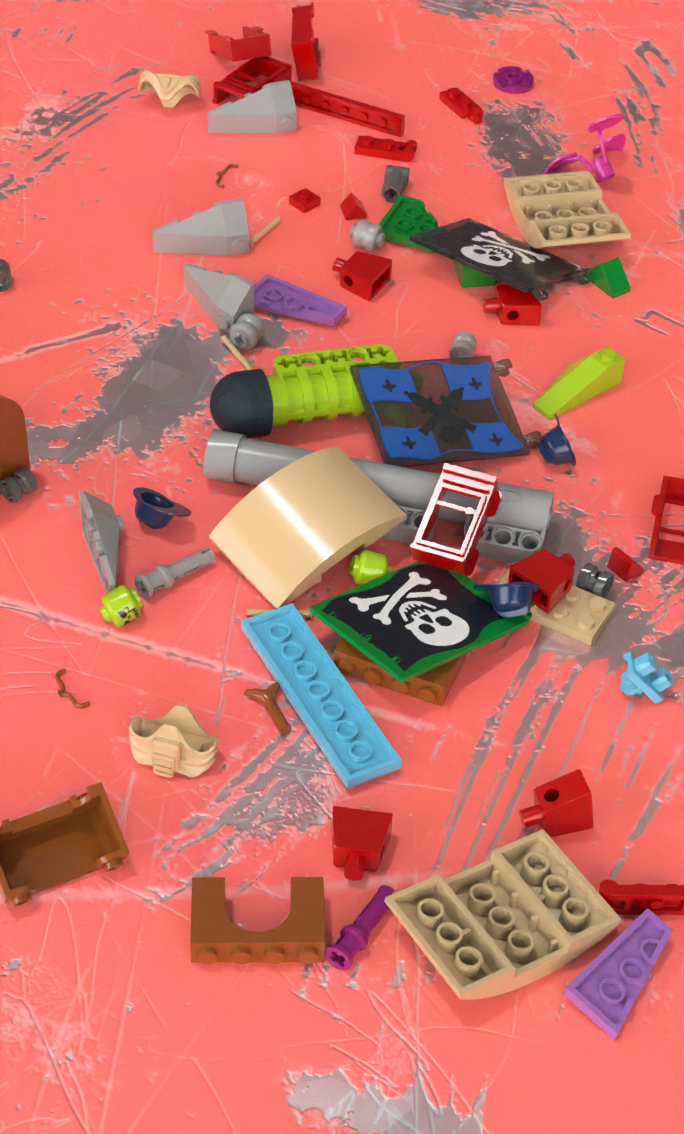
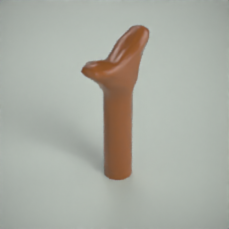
M279 682L273 683L267 689H247L244 695L263 704L280 733H288L291 727L274 700L280 688Z

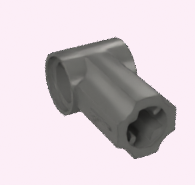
M386 166L381 196L387 202L394 203L402 194L403 188L407 187L410 171L408 167Z

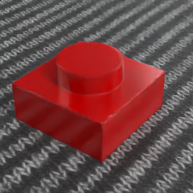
M307 188L289 196V204L303 213L320 206L321 197Z

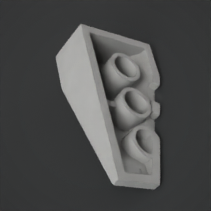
M290 81L268 83L262 86L263 89L253 94L249 92L244 95V98L236 102L230 101L207 112L208 132L278 134L296 131L297 109Z
M243 199L220 201L213 204V208L201 213L200 210L194 212L192 217L183 221L175 220L152 230L154 253L217 256L249 253V229Z
M183 265L184 286L218 327L230 334L232 325L237 322L241 315L248 313L254 315L253 283L235 273L227 275L222 274L221 270L208 271L206 267Z
M79 491L81 532L107 593L118 587L121 546L120 532L124 531L121 515L116 516L111 504L86 491Z

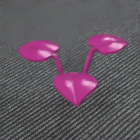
M623 113L600 118L589 126V133L597 131L600 143L593 148L592 153L598 154L602 152V156L593 160V165L582 155L574 152L555 159L548 165L544 174L580 160L589 168L590 173L595 172L600 183L613 178L615 173L607 158L606 151H623L626 138L624 134H619L603 141L602 132L604 129L618 124L624 118Z

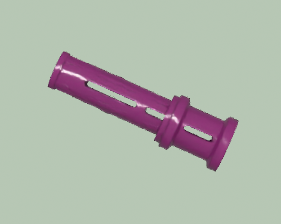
M381 885L352 924L344 926L340 931V938L335 944L328 946L325 956L334 967L340 970L350 969L354 956L358 951L365 949L368 944L369 934L389 909L384 900L385 897L394 892V889L390 886Z

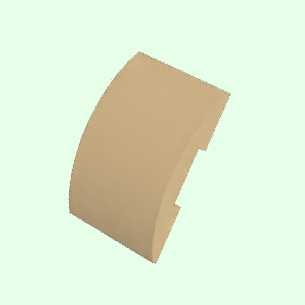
M589 170L504 178L505 192L514 221L524 240L533 248L631 239L632 234L618 213H611L603 202V191Z
M338 446L308 454L285 466L263 481L237 503L209 535V539L276 609L288 605L322 580V573L358 547L367 548L407 519V515Z
M544 829L493 850L490 860L446 879H443L440 874L389 895L384 900L458 998L464 1000L494 997L519 989L543 978L593 947L615 929L622 920Z

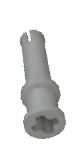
M205 547L167 566L158 565L154 571L146 575H137L135 577V585L139 594L144 599H148L154 592L162 588L169 589L174 581L215 563L214 552L209 547Z

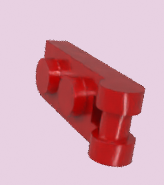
M359 135L354 147V154L411 162L414 159L418 144L412 139L400 142L389 138L380 139L369 135Z
M611 879L603 880L600 883L599 894L618 915H641L647 908L655 915H684V885H645L642 883L619 885Z

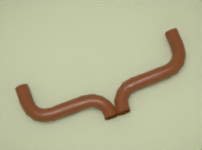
M229 164L223 171H218L216 176L219 177L215 184L218 187L224 188L225 185L219 183L222 179V174H225L230 167L238 168L239 165Z
M64 668L56 672L55 680L61 687L57 691L60 697H68L77 708L89 706V701L79 704L70 693L64 692L65 685L59 676L66 673V669Z

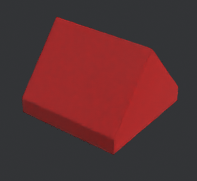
M352 192L340 204L345 220L367 217L362 202Z
M618 547L612 549L607 567L623 581L627 582L644 571L643 567Z

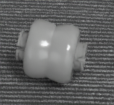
M362 219L358 224L354 223L352 226L350 238H352V243L355 247L373 252L377 247L381 248L383 245L385 233H383V228L380 224Z
M250 313L241 315L230 329L231 340L242 349L255 347L258 340L265 333V326L261 319Z

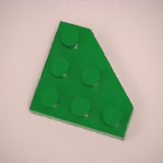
M400 195L379 223L383 228V233H385V241H392L407 247L439 254L441 250L420 243L421 241H428L420 237L430 236V238L433 237L434 239L435 237L431 235L438 234L444 230L438 227V221L432 213H428L425 210V204L422 200Z

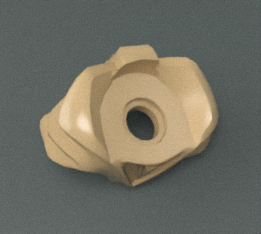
M145 70L140 74L137 89L139 93L149 89L153 90L164 107L173 108L188 93L195 94L200 98V84L202 82L195 74L179 76L154 74L150 70Z
M175 705L168 713L156 720L135 716L129 724L130 746L134 759L139 764L153 766V773L156 775L171 778L178 772L188 777H197L216 761L215 754L218 751L217 744L220 738L208 734L195 719L190 708L185 705Z

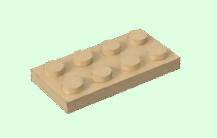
M509 570L498 584L508 583ZM572 585L570 591L549 614L536 605L530 608L532 617L529 620L592 645L613 614L616 603Z

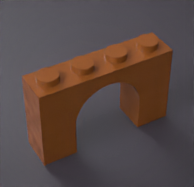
M343 637L334 650V663L342 674L439 706H443L467 658L466 653L413 679L400 683Z
M192 877L191 963L213 964L234 962L236 964H246L248 962H268L270 964H279L281 962H302L311 964L314 962H325L324 877H291L290 913L279 926L260 932L242 929L229 919L225 910V877Z

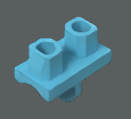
M631 651L624 654L623 658L628 663V669L620 676L622 679L620 683L621 691L627 696L640 695L644 692L656 704L663 701L662 691L673 685L671 672L665 667L653 672L658 669L657 661L649 652L639 657H636Z

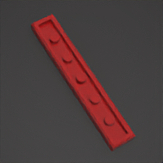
M293 81L291 82L296 106L394 136L402 137L404 134L405 115Z

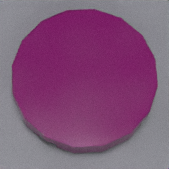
M517 66L502 67L493 75V85L498 90L509 94L525 93L531 90L534 84L533 74L528 70L524 72L522 68Z

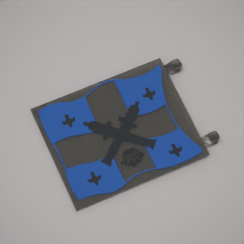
M491 355L351 365L349 368L384 464L411 467L527 456L530 454L529 449L539 448L538 441L542 439L541 432L534 431L523 435L500 380V377H507L509 375L508 369L513 368L510 359H502L493 363Z

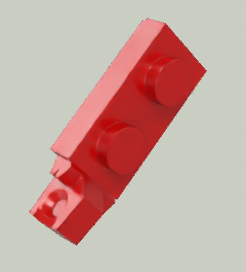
M449 88L440 92V101L461 119L468 118L475 125L483 123L484 112L481 107L459 88Z

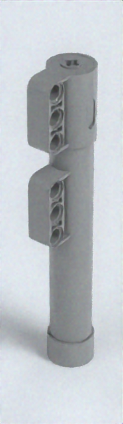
M214 429L210 434L205 450L204 477L235 484L243 482L259 485L285 466L316 451L246 438V435ZM349 457L407 515V519L380 538L413 544L441 474ZM498 482V489L502 492L503 497L496 515L488 517L476 549L479 550V557L514 563L543 549L552 517L554 492ZM447 490L443 502L465 508L472 507L473 510H477L481 499ZM441 506L427 541H433L438 520L464 524V542L474 515L468 516L464 512Z

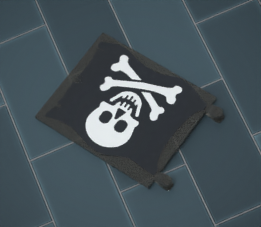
M471 218L409 237V241L525 293L531 291L539 301L548 299V296L543 295L542 289L549 291L551 289L549 284L573 275L580 284L585 285L590 283V281L584 278V273L591 275L593 272L590 268H583L540 248H533L524 241Z

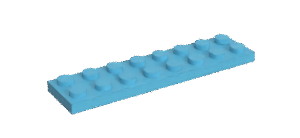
M293 603L241 620L242 631L275 681L279 682L281 690L347 789L401 769V758Z

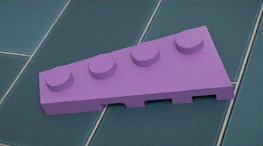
M269 274L265 275L254 285V308L330 326H335L347 315V306Z
M647 908L565 988L563 994L608 1036L615 1040L673 930Z

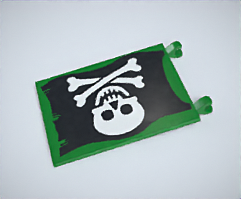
M419 561L309 606L310 613L400 683L413 679L527 626L529 619L532 617V613L529 612V614L524 616L504 618L494 611L489 593L473 588L477 583L462 573Z

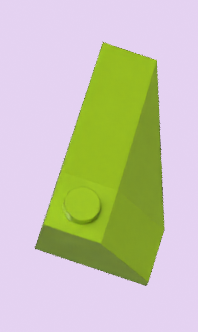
M606 347L571 362L533 403L532 408L548 420H552L555 418V413L559 416L620 384L623 377L625 358L611 348Z

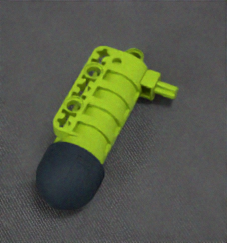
M384 344L277 356L273 361V375L266 376L262 369L233 372L223 377L212 391L210 412L214 422L220 429L246 435V438L268 436L272 431V427L286 426L288 421H297L299 424L312 422L313 418H321L323 421L335 420L338 415L344 414L348 418L359 417L362 412L372 414L359 384L357 374L359 369L383 367L392 370H402L392 348ZM358 357L363 359V361H356L352 358ZM304 363H311V364H313V365H315V366L310 367V366H305V365H303V364H304ZM409 372L413 383L417 385L415 386L417 394H420L423 379L420 375ZM393 403L373 404L376 413L383 414L386 422L395 421L397 427L413 428V423L409 417L411 405Z

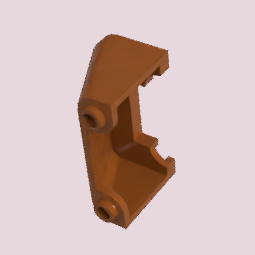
M102 782L86 787L87 793L77 797L76 794L72 795L68 801L9 821V818L2 821L0 827V893L5 903L12 902L14 907L31 901V895L103 868L106 872H109L124 865L122 860L130 852Z

